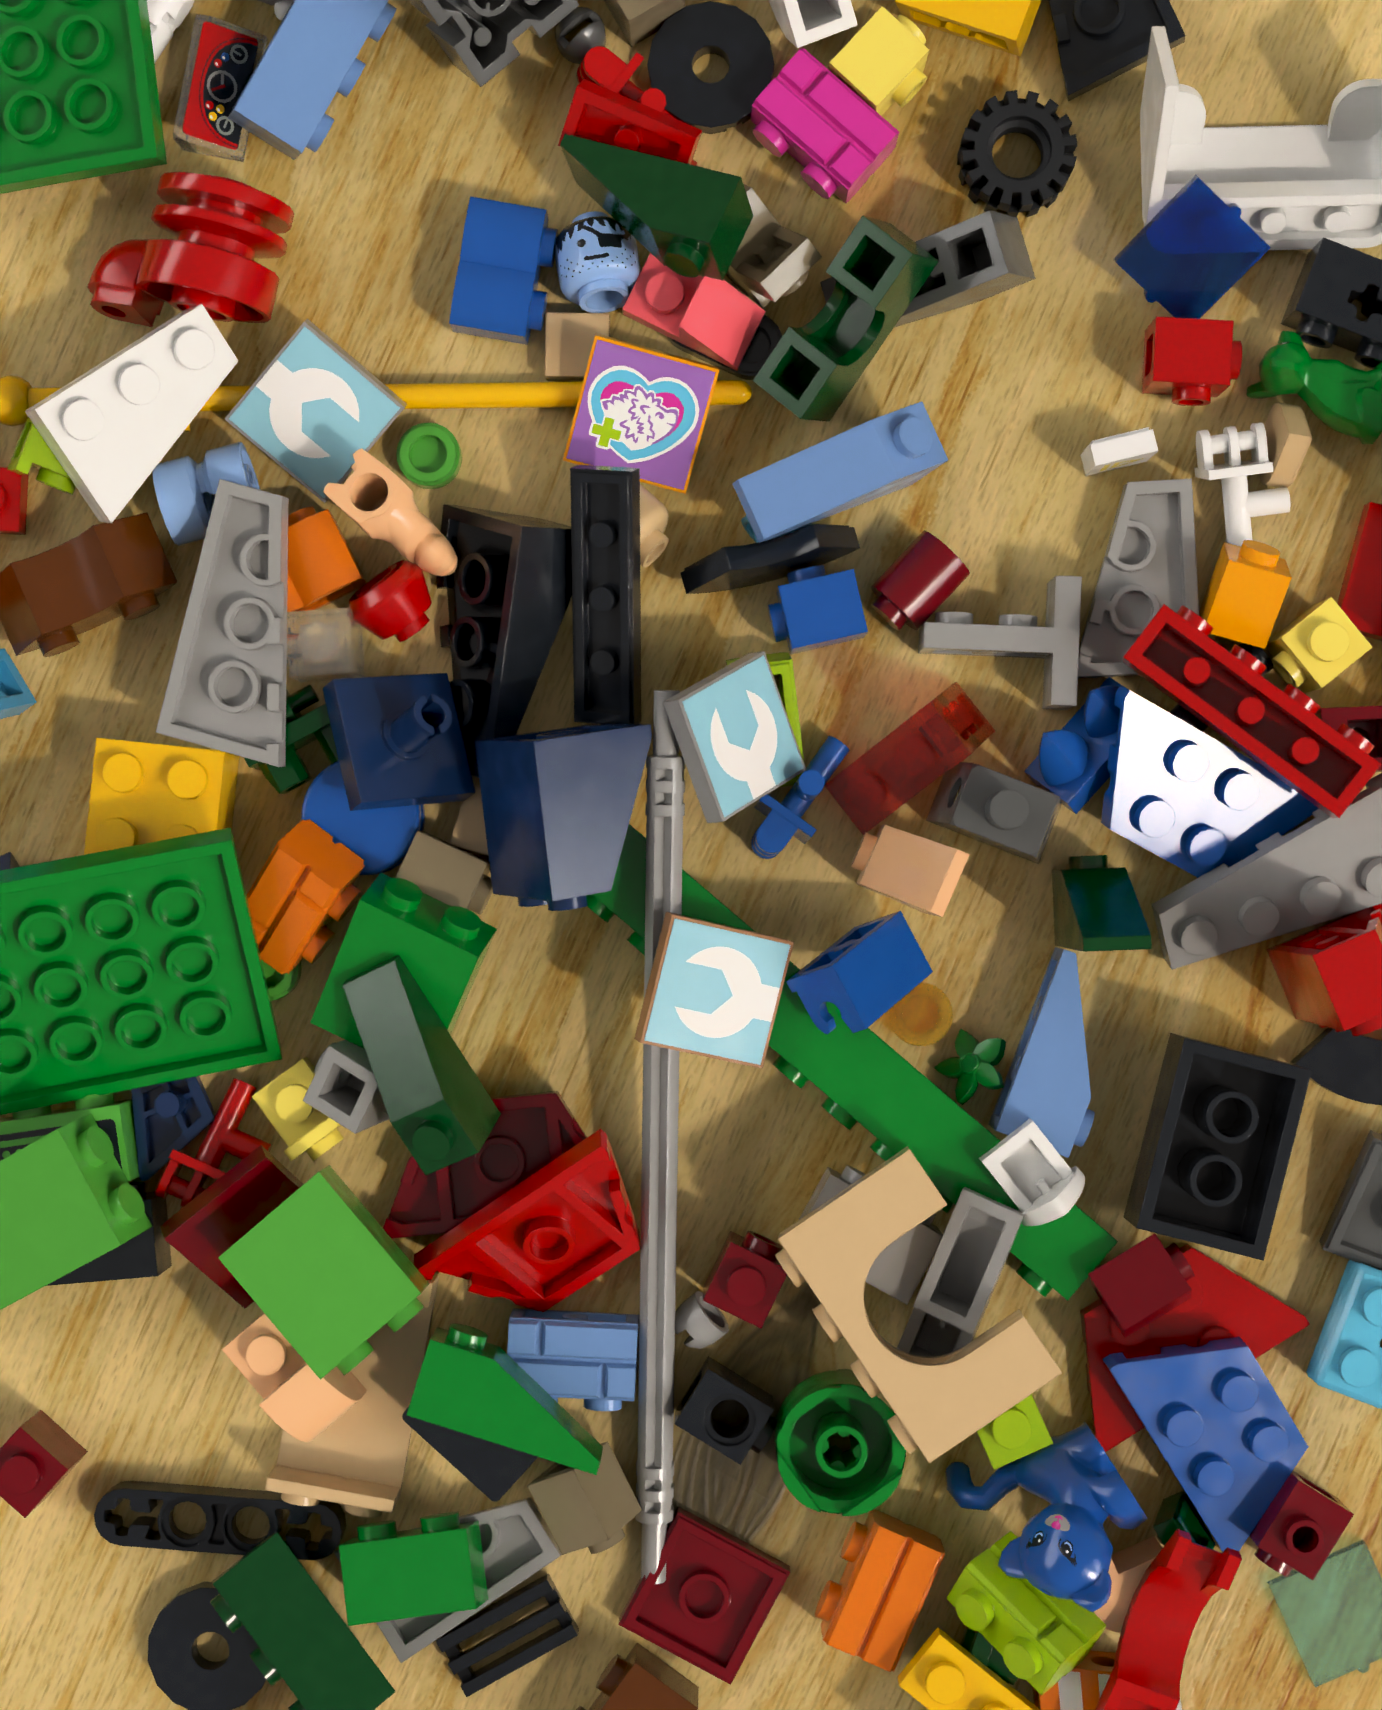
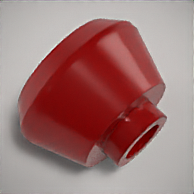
M401 560L377 574L349 599L350 619L382 640L394 635L399 642H403L412 637L430 621L425 611L431 606L432 601L423 570L415 563Z

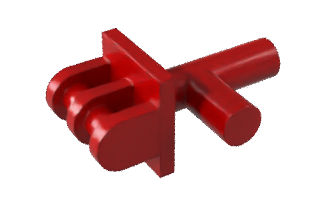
M602 46L593 47L586 53L577 69L576 77L578 83L586 79L675 118L664 109L666 97L661 90L649 88L644 92L629 80L644 60V57L638 52L628 65L609 49Z
M233 1078L195 1158L173 1149L169 1156L170 1161L157 1186L156 1196L165 1199L170 1194L181 1199L180 1207H184L205 1190L202 1187L207 1176L218 1180L226 1173L218 1169L226 1152L243 1160L262 1145L270 1153L272 1144L238 1129L252 1100L251 1096L254 1095L257 1089L256 1087ZM182 1166L195 1170L190 1182L178 1177Z

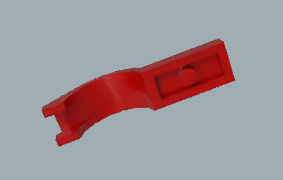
M1180 1529L1174 1532L1146 1569L1133 1594L1122 1625L1114 1667L1095 1710H1176L1180 1701V1680L1184 1658L1192 1632L1210 1598L1221 1589L1229 1590L1242 1561L1239 1551L1227 1547L1221 1553L1192 1542L1188 1532Z

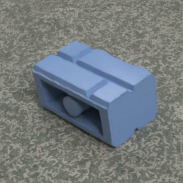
M513 1308L508 1324L507 1354L557 1403L558 1398L584 1399L583 1407L589 1410L617 1411L622 1408V1401L635 1400L639 1315L558 1310L541 1312L534 1309Z

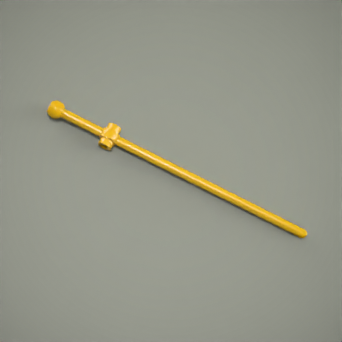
M13 375L1 377L0 423L7 426L24 424L28 417L25 412L27 409L62 387L32 388L30 383L21 377ZM717 380L710 406L744 404L751 398V386L742 380ZM583 381L401 383L384 385L407 403L404 409L577 407ZM252 385L219 386L200 411H231ZM190 424L187 426L184 432L191 431Z

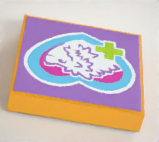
M595 333L563 461L577 465L640 468V482L686 494L719 374V367Z

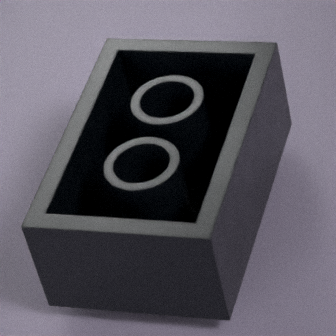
M1170 1033L1124 1218L1138 1229L1264 1261L1312 1070L1295 1064Z

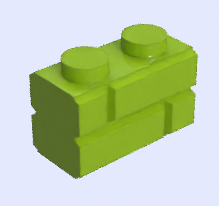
M1010 1531L995 1542L990 1549L987 1548L968 1563L947 1596V1600L956 1608L957 1615L962 1623L969 1629L978 1631L1003 1656L1009 1671L1016 1677L1026 1680L1042 1696L1085 1659L1107 1626L1094 1612L1078 1606L1073 1600L1058 1599L1047 1595L1035 1588L1026 1578L1007 1576L998 1567V1563L1003 1549L1010 1541L1018 1538Z

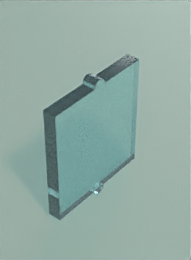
M1363 1540L1329 1554L1314 1580L1309 1579L1297 1570H1293L1288 1577L1281 1575L1267 1582L1314 1687H1318L1356 1669L1359 1672L1365 1673L1369 1670L1370 1663L1382 1658V1578Z

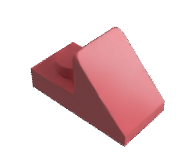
M651 253L622 309L624 316L736 371L766 312L724 279L721 281L706 276L701 277L698 275L691 278L679 275L669 267L664 266Z

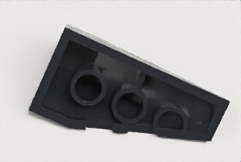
M444 504L440 532L454 548L458 563L455 572L451 575H436L437 589H447L449 625L440 626L441 648H450L453 680L449 683L471 775L479 778L475 741L517 734L572 598L571 527L540 518Z

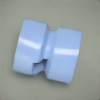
M242 442L207 450L203 462L196 463L189 456L159 463L152 471L160 511L171 538L178 546L205 538L215 495L211 494H216L219 479L260 490L252 461Z

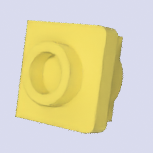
M307 1057L302 1058L251 1096L288 1145L284 1153L290 1161H293L305 1151L314 1161L344 1139L337 1129L340 1126L339 1123L303 1101L315 1076V1067Z

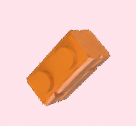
M302 819L277 842L247 893L261 960L280 974H289L303 959L313 964L326 950L335 936V933L327 928L331 919L333 918L340 922L351 910L362 893L353 884L365 866L363 865L364 860L342 843L335 844L332 841L333 836L310 819Z
M876 1509L869 1512L864 1525L855 1521L847 1533L840 1557L847 1560L848 1563L839 1584L829 1580L821 1593L816 1607L815 1617L822 1619L821 1632L823 1641L829 1646L852 1656H859L862 1660L886 1671L894 1672L945 1556L941 1539L936 1535L913 1525H907L901 1520Z

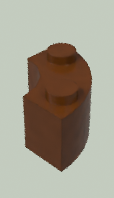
M148 513L117 519L112 523L93 525L79 536L58 547L33 557L10 563L0 572V620L16 656L37 649L41 650L43 657L63 653L80 643L77 635L120 616H123L124 620H132L147 615L160 607L157 596L175 585L177 579Z

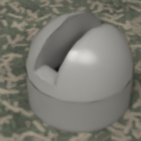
M700 1291L695 1292L675 1311V1333L679 1334L685 1329L690 1335L684 1342V1345L687 1347L705 1348L714 1344L729 1332L728 1323L720 1309L703 1301V1293Z

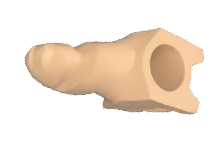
M362 448L355 451L353 454L355 463L351 466L354 472L346 479L344 484L328 482L324 488V494L372 539H380L392 543L394 548L404 558L417 564L423 571L437 576H447L455 572L458 558L454 548L438 528L419 511L414 501L413 491L396 474Z

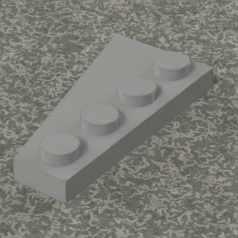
M1382 773L1367 782V789L1356 796L1340 818H1331L1321 809H1317L1312 812L1315 819L1283 837L1278 832L1256 844L1257 851L1231 867L1223 863L1153 903L1152 909L1163 956L1169 967L1173 970L1381 904Z

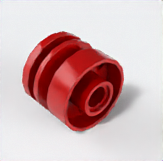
M188 172L164 173L159 180L157 195L168 204L156 205L153 208L151 219L158 227L176 236L177 240L153 239L145 243L136 286L141 291L169 303L180 311L203 304L212 320L246 323H266L271 320L280 279L275 272L254 261V258H281L285 255L287 243L277 234L286 233L291 229L295 214L291 207L276 197L229 178Z

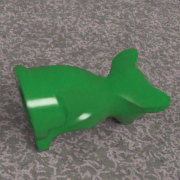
M1282 331L1280 333L1278 344L1266 351L1259 364L1261 381L1247 387L1246 395L1250 398L1263 399L1285 394H1298L1306 402L1314 415L1325 425L1347 436L1359 438L1362 444H1374L1382 432V363L1378 364L1374 370L1363 371L1338 360L1312 359L1304 347L1300 335L1295 332Z

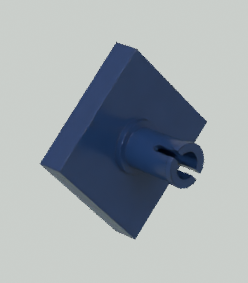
M447 673L332 679L322 688L350 811L465 801L476 793Z

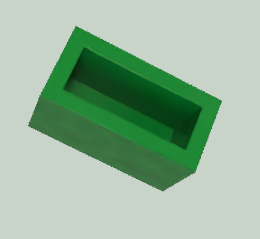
M448 1512L421 1517V1528L397 1531L396 1521H382L358 1526V1537H354L339 1545L348 1626L472 1610L481 1606L488 1600L479 1520L460 1523L459 1512Z

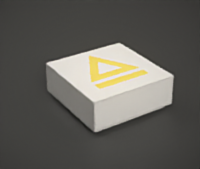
M1149 427L1091 441L1081 454L1085 476L1147 462L1158 452L1154 430H1149Z

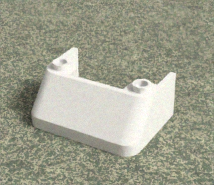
M1152 26L1140 109L1142 219L1147 239L1152 246L1169 253L1313 249L1323 237L1350 248H1370L1382 244V79L1359 80L1341 90L1332 103L1329 121L1326 125L1204 127L1206 110L1201 95L1194 88L1185 84H1179L1165 26Z

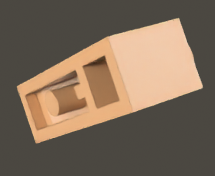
M882 825L876 836L865 832L851 867L861 871L856 881L857 885L922 913L943 917L970 854L887 825Z

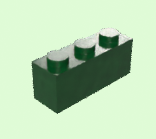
M276 1531L212 1581V1584L220 1594L213 1598L210 1603L232 1633L241 1626L246 1628L259 1646L249 1656L271 1686H274L283 1678L298 1700L288 1707L289 1710H374L396 1692Z

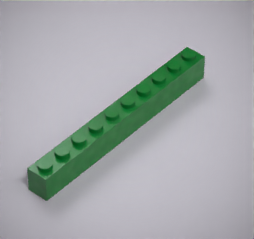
M629 824L611 891L586 895L587 907L607 923L614 915L623 920L634 930L627 940L645 956L646 838ZM682 869V915L754 931ZM789 961L768 1044L780 1055L773 1065L799 1088L802 1089L810 1080L823 1091L828 1098L821 1106L847 1129L851 1130L859 1122L877 1139L870 1148L884 1161L908 1146L946 1201L947 1206L942 1208V1210L947 1214L956 1205L964 1187L1018 1211V1207L979 1159L997 1145L1000 1140L869 1028L853 1033L842 1020L838 1007L831 1002H826L828 1012L834 1017L836 1028L829 1034L819 1030L809 1016L797 991L792 993L786 983L788 979L800 971L797 966ZM1074 1204L1066 1215L1051 1222L1037 1226H1023L1021 1224L1010 1252L1023 1262L1016 1270V1273L1044 1297L1054 1289L1068 1301L1088 1278V1274L1094 1271L1118 1241Z

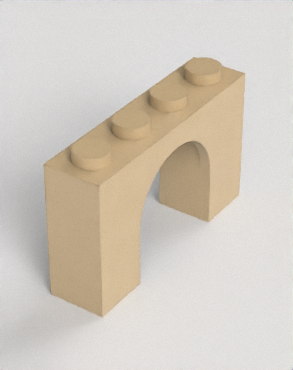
M907 1146L779 1233L778 1240L784 1249L775 1254L793 1284L798 1288L807 1281L821 1302L820 1305L812 1310L830 1339L835 1343L844 1337L859 1358L851 1363L850 1367L871 1398L879 1393L884 1395L896 1413L887 1422L905 1450L911 1454L919 1448L927 1461L931 1463L1062 1374V1371L1019 1309L962 1348L949 1354L934 1357L917 1356L901 1351L888 1343L874 1328L864 1305L865 1282L873 1262L888 1245L947 1206L946 1201Z

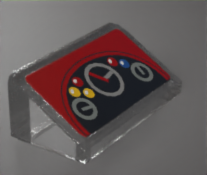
M196 14L173 129V139L182 151L244 162L249 131L227 117L266 50L268 39L265 35L212 16Z

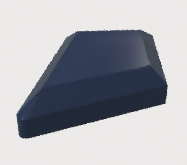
M199 1076L131 1089L138 1169L141 1181L151 1179L170 1161L169 1156L173 1149L180 1152L214 1120L216 1113Z

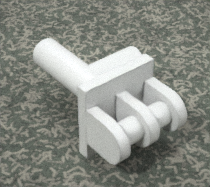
M1262 422L1252 423L1250 430L1237 432L1235 426L1224 427L1223 434L1210 435L1208 430L1196 432L1198 467L1194 468L1195 477L1205 480L1221 479L1226 541L1241 547L1244 540H1252L1251 517L1288 513L1291 507L1290 494L1287 487L1248 492L1247 475L1273 472V462H1269L1267 436L1264 424ZM1251 450L1252 460L1241 461L1240 451ZM1224 453L1225 464L1214 465L1213 455Z

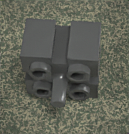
M409 0L411 5L431 20L426 26L451 63L480 87L520 55L512 42L523 32L529 29L541 38L579 6L577 0Z

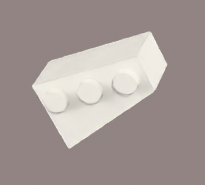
M199 304L185 309L25 412L99 522L112 523L234 368L238 359L203 304Z

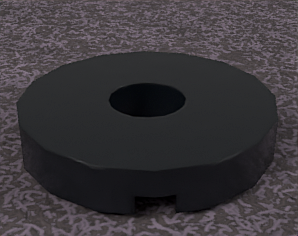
M713 1L688 5L666 19L652 40L647 64L651 88L661 90L666 97L664 109L676 119L703 130L702 133L707 134L725 132L727 128L735 127L741 122L744 124L750 120L752 104L772 81L774 73V60L770 40L756 19L734 5ZM706 54L719 55L727 62L729 71L719 82H703L693 72V65L698 58Z
M202 1582L181 1590L160 1611L148 1637V1663L157 1686L173 1703L188 1710H232L243 1706L262 1689L267 1680L249 1656L252 1651L259 1647L244 1626H241L232 1633L211 1605L210 1601L220 1594L212 1582ZM206 1632H215L222 1635L229 1646L228 1658L219 1662L205 1659L198 1651L197 1637Z

